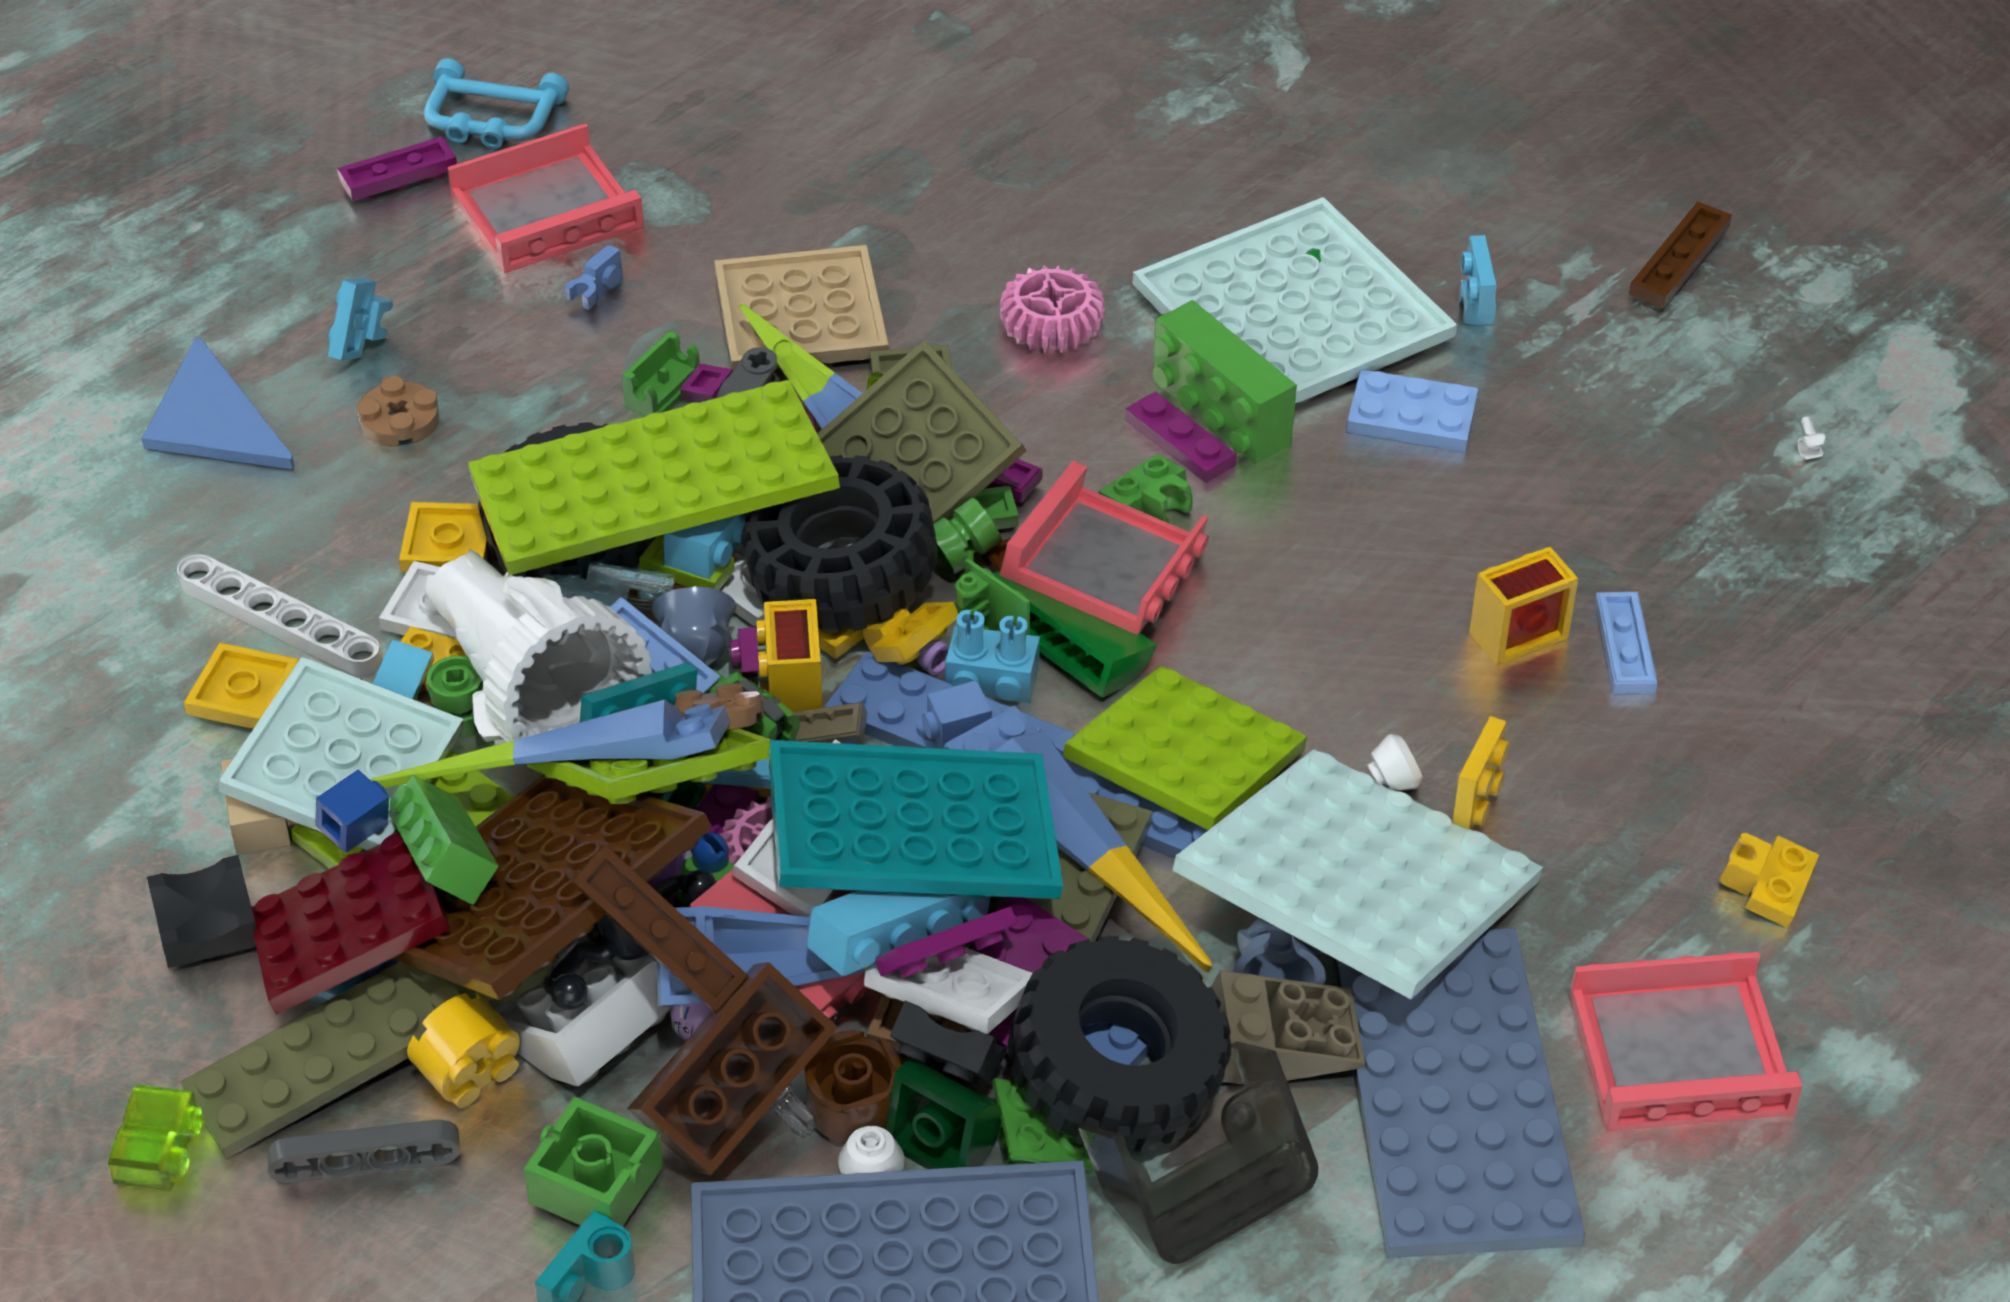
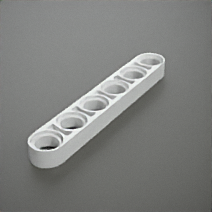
M194 554L182 559L177 565L179 584L182 591L350 675L365 677L379 670L382 663L381 650L378 640L373 636L209 556ZM195 571L207 572L204 577L199 579L187 578L190 573ZM235 586L240 588L238 592L231 595L219 593L227 587ZM262 602L273 604L272 607L264 611L252 610L253 606ZM300 618L305 620V623L298 627L285 626V623L291 619ZM325 635H336L339 637L335 642L329 644L318 642V639ZM359 651L372 653L369 658L364 660H354L351 658L353 654Z

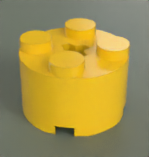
M467 993L447 1000L432 1011L422 1022L427 1030L419 1041L413 1035L407 1049L410 1061L441 1096L462 1109L471 1105L478 1098L482 1087L494 1079L497 1082H503L515 1073L519 1066L515 1056L519 1049L520 1038L482 994L476 993V998L471 999Z

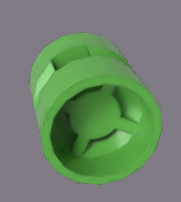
M972 497L953 510L952 519L949 520L942 517L934 523L938 557L954 575L965 568V560L967 558L974 562L973 554L978 552L984 555L1003 541L990 516L980 503Z
M451 656L439 660L429 669L426 679L431 698V707L463 719V728L458 738L474 736L479 732L474 722L472 695L483 690V680L476 672L471 660L466 656Z

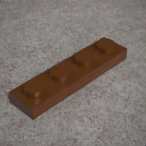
M1697 201L1630 283L1629 295L1664 309L1730 227L1732 214Z
M606 845L602 846L570 881L712 1012H717L748 976Z

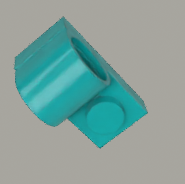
M593 1210L535 1281L538 1302H576L584 1290L585 1282L605 1291H616L628 1285L635 1275L632 1238L628 1230L610 1220L607 1216Z

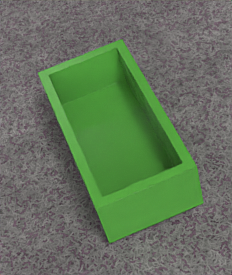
M1193 300L1155 319L1152 375L1159 387L1167 390L1180 401L1185 409L1192 411L1206 423L1210 430L1217 432L1232 445L1235 451L1242 453L1253 464H1257L1292 445L1297 384Z

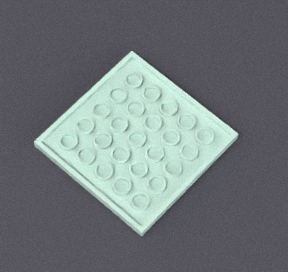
M1324 197L1133 272L1132 284L1162 315L1193 300L1297 384L1295 404L1358 378L1362 370L1375 371L1454 338L1457 333V324ZM1312 248L1319 249L1321 262L1319 263L1317 258L1306 254V252Z
M1313 749L1178 853L1175 857L1172 871L1405 997L1412 999L1540 881L1544 867L1529 860L1524 854L1511 851L1490 840L1481 832L1468 830L1453 824V820L1446 814L1431 810L1412 800L1409 795L1403 792L1395 791L1385 785H1377L1370 775L1356 771L1336 761L1333 756Z

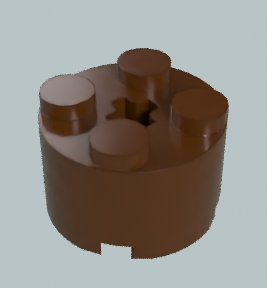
M856 1030L834 1033L805 1066L807 1113L815 1128L827 1136L831 1144L843 1147L850 1135L861 1127L878 1126L885 1129L894 1073L901 1066L897 1051L887 1040L879 1037V1041L864 1037L863 1031Z

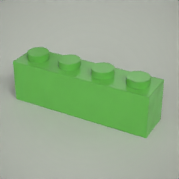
M412 774L407 784L401 785L393 794L390 801L389 814L425 881L474 905L497 870L498 864L459 798Z

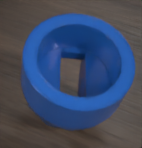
M707 832L699 838L698 844L692 849L694 866L698 870H706L709 873H715L724 869L729 862V848L726 840L714 832Z

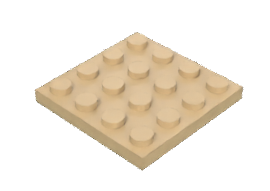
M867 245L714 260L732 370L735 369L743 354L748 350L756 347L767 348L741 311L740 304L749 307L822 364L870 359V351L889 350Z

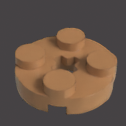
M399 376L384 378L380 382V386L367 392L357 405L358 420L365 437L383 446H399L398 440L412 438V444L422 441L430 436L439 424L438 401L435 391L415 382L404 381Z
M742 684L719 685L716 687L717 693L702 694L698 690H686L675 694L676 703L674 706L680 709L682 717H684L686 710L698 705L710 704L711 709L725 706L730 720L726 730L750 726L757 723V717L764 718L763 698L760 696V693L754 691L743 692Z

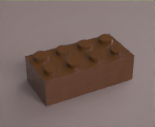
M770 962L754 964L747 971L746 974L748 976L718 1011L710 1013L627 1108L645 1126L659 1131L660 1140L697 1174L712 1175L838 1029L822 1011Z

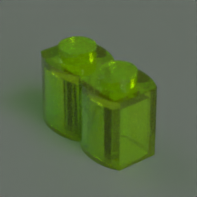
M136 1084L129 1097L123 1123L115 1136L109 1156L108 1167L113 1184L171 1191L177 1177H184L189 1164V1149L187 1146L192 1136L197 1137L199 1135L203 1122V1110L201 1107H195L196 1100L193 1091Z

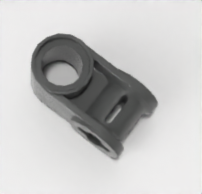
M764 347L748 350L743 354L742 359L729 378L722 383L717 398L733 392H742L762 387L771 382H779V378L774 373L777 367L776 354Z

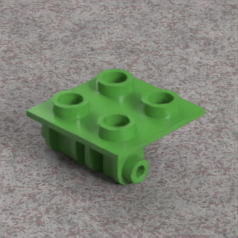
M967 558L965 560V574L955 584L957 593L955 606L958 613L964 610H971V620L974 621V613L979 611L984 616L983 629L1000 631V621L1006 616H1014V626H1017V618L1019 616L1027 621L1026 635H1029L1030 600L1020 591L1014 590L1000 581L991 571L983 569Z
M993 1079L992 1082L996 1095L994 1102L1000 1106L1002 1112L998 1133L1001 1137L1002 1148L1008 1151L1006 1153L1008 1159L1006 1165L1084 1160V1170H1097L1092 1145L1091 1147H1086L1074 1142V1137L1063 1131L1058 1133L1047 1125V1119L1040 1112H1034L1024 1099L1026 1091L1024 1088H1019L1015 1081Z

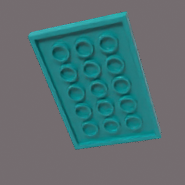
M770 740L768 760L778 887L1060 899L1063 881L1043 754Z

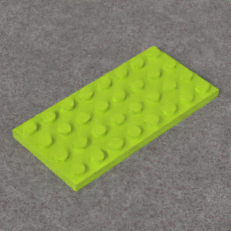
M790 380L771 382L762 387L729 393L723 397L700 403H690L684 407L669 411L651 413L634 420L612 423L599 429L579 434H569L564 438L540 444H530L521 449L497 455H487L482 459L467 462L472 482L509 576L840 488L838 473Z

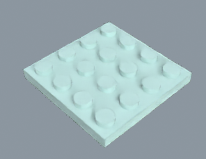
M301 657L219 779V792L322 832L315 826L316 797L358 769L366 777L372 779L445 759L462 731L463 719ZM433 778L426 779L425 781L430 783ZM401 785L385 789L389 796L388 825L364 840L357 847L369 850L381 845L382 841L388 836L399 832L389 814L391 798Z

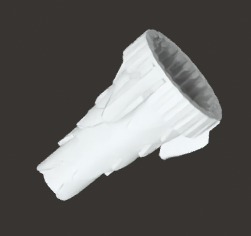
M469 549L467 555H462L455 560L447 562L435 575L429 574L427 577L425 592L436 610L456 630V640L461 644L476 672L483 680V690L472 695L475 725L480 736L486 742L495 741L496 745L580 723L581 695L652 674V669L649 665L651 662L650 653L645 648L646 643L642 636L609 606H605L601 601L593 598L587 600L583 596H574L573 598L562 597L560 586L548 579L514 577L513 575L509 576L508 572L505 576H502L478 553Z

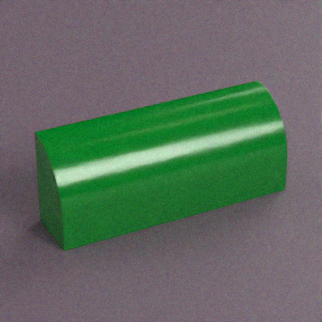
M1000 571L993 573L1000 581L1012 589L1020 591L1030 600L1029 635L1040 637V653L1099 696L1104 697L1127 687L1142 673L1150 662L1157 644L1142 633L1136 635L999 576Z

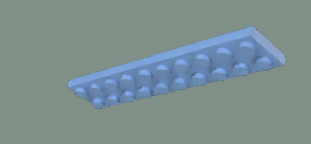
M867 651L824 705V708L863 702L867 710L866 735L893 746L939 748L935 738L929 739L922 723V714L927 712L928 693L953 686L950 683L904 665H899L896 662H877L873 653ZM986 698L992 709V717L1011 708ZM1021 712L1038 732H1045L1063 757L1065 742L1076 733ZM1063 757L1089 793L1152 811V823L1141 846L1175 859L1178 853L1208 831Z

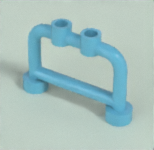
M445 58L438 62L433 72V79L436 85L425 105L423 115L426 122L433 128L446 131L447 138L454 143H464L470 134L481 136V141L485 146L497 149L501 147L504 139L523 141L536 136L543 129L553 106L559 105L565 100L569 91V84L564 77L555 73L545 74L537 89L463 79L465 76L463 66L456 60ZM448 92L538 104L529 123L522 126L508 125L503 119L497 117L484 122L473 120L469 115L462 112L455 113L453 117L438 114Z

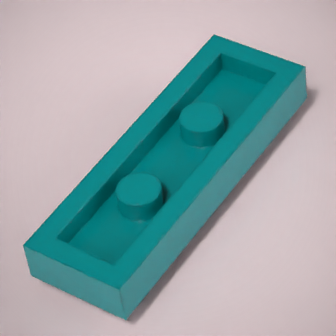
M686 662L581 695L580 722L661 700H666L675 705L676 693L696 690L698 669Z

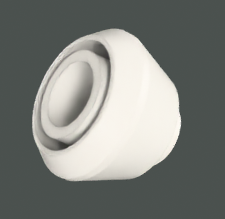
M1387 735L1371 753L1374 761L1367 765L1377 785H1387V787L1395 791L1417 789L1423 776L1412 752L1401 735Z
M865 1126L854 1131L844 1144L838 1157V1166L841 1174L903 1171L905 1164L904 1153L900 1145L887 1130L878 1126Z

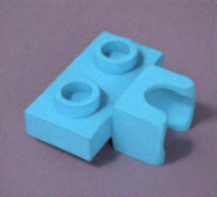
M1473 235L1469 238L1468 251L1461 254L1462 275H1468V278L1461 280L1459 304L1464 305V324L1487 325L1494 323L1497 285L1486 236Z
M366 278L342 280V285L336 295L337 311L335 321L328 335L330 344L328 357L340 361L361 358L365 338L373 341L384 339L387 336V329L380 327V321L383 314L392 309L393 302L374 295L375 281Z

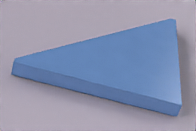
M195 337L142 436L144 449L293 469L294 461L290 451L201 338Z

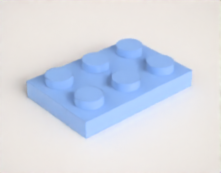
M1362 370L1356 385L1346 433L1466 452L1479 388L1388 374L1380 371Z

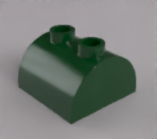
M910 1060L900 1066L894 1073L885 1130L897 1141L906 1158L926 1169L982 1166L996 1141L1001 1125L1002 1112L1000 1106L990 1097L979 1095L956 1082L950 1075L940 1073L918 1060Z

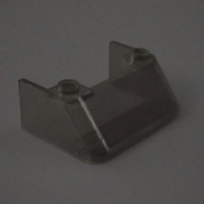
M1238 1041L1231 1044V1051L1246 1089L1229 1098L1222 1109L1221 1123L1228 1141L1154 1182H1151L1146 1168L1140 1162L1131 1159L1123 1135L1089 1124H1084L1078 1128L1105 1198L1157 1259L1171 1264L1184 1263L1300 1197L1314 1186L1318 1177V1162L1275 1050Z

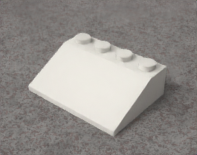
M587 935L574 939L558 952V957L561 959L575 944L589 941ZM650 954L634 960H622L614 957L609 961L601 963L589 960L584 961L574 973L582 977L587 983L588 997L584 1004L575 1010H563L556 1006L551 996L545 992L543 983L495 1009L518 1034L520 1044L517 1053L552 1079L574 1086H580L592 1080L598 1074L599 1069L615 1055L627 1051L631 1047L633 1040L649 1027L660 1023L672 1007V1005L658 1006L656 962L653 961Z

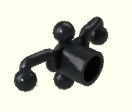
M694 870L687 875L669 877L652 886V888L665 900L678 893H682L686 901L692 903L717 881L713 874L706 870ZM606 914L595 922L593 929L586 934L589 941L579 942L569 949L544 979L543 986L545 992L551 996L555 1005L563 1010L580 1008L588 997L587 983L582 977L574 973L584 961L589 960L601 963L609 961L614 957L622 960H634L649 954Z

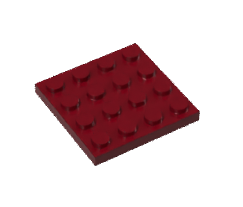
M400 832L385 838L381 845L375 846L363 853H354L345 857L335 867L320 874L313 873L304 877L296 886L279 894H269L261 898L252 907L257 930L253 931L267 998L276 1015L450 930L437 887L425 881Z

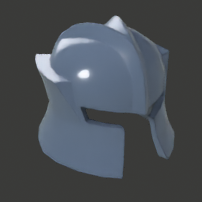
M709 587L674 589L663 593L652 604L651 611L659 627L707 666L717 662L725 650L729 648L730 640H733L728 625L736 610V603L730 595L721 590Z
M1261 918L1254 921L1248 929L1238 931L1237 943L1241 957L1234 964L1233 972L1324 984L1326 980L1325 969L1318 959L1321 951Z

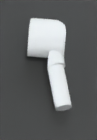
M1810 417L1802 418L1801 423L1806 436L1798 439V451L1801 458L1809 460L1823 457L1824 452L1820 445L1825 443V434L1816 433Z

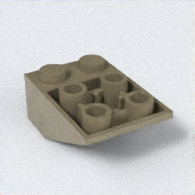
M1223 970L1219 971L1211 987L1221 1002L1219 1011L1220 1013H1225L1231 1031L1228 1037L1231 1045V1056L1225 1070L1223 1082L1259 1086L1363 1068L1365 1065L1352 989Z

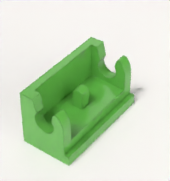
M668 331L622 374L625 408L644 417L651 413L671 410L683 398L680 388L700 364L699 352L696 346L692 344L687 349L688 356L685 355L680 349L679 335Z

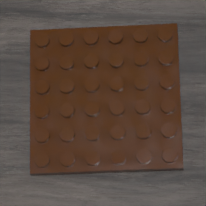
M543 774L476 826V829L496 860L498 868L475 904L472 905L437 887L450 930L392 959L500 1000L515 993L521 987L522 981L538 968L552 963L557 958L558 952L574 939L588 934L593 929L594 923L605 915L570 882L602 846L606 845L647 882L657 878L664 871V867L678 855L693 849L698 844L699 838L712 829V826L706 814L701 811L642 794H636L637 799L629 803L611 804L606 798L598 795H589L586 790L578 787H569L566 785V782L556 778H546L545 774Z

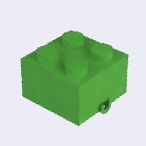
M574 1096L555 1125L548 1124L544 1127L540 1137L541 1144L523 1169L530 1204L579 1225H582L591 1212L595 1210L623 1226L663 1168L660 1132Z

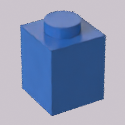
M358 769L316 797L315 826L347 853L388 825L389 796L379 782L371 781Z

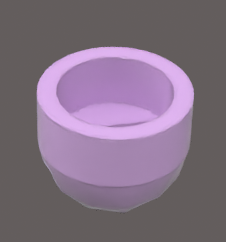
M939 639L931 640L919 650L920 655L916 658V662L930 675H940L945 671V661L949 645Z

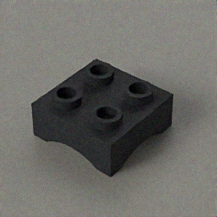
M239 855L223 858L208 868L192 873H161L147 877L168 968L256 947L253 931L257 930Z
M906 1000L890 1034L891 1038L901 1044L899 1052L906 1055V1058L909 1060H918L932 1069L936 1061L945 1065L943 1071L949 1073L952 1078L973 1087H977L979 1080L993 1084L992 1081L996 1077L1007 1051L1005 1047L996 1044V1039L993 1036L983 1032H958L940 1026L936 1019L927 1015L922 1007Z

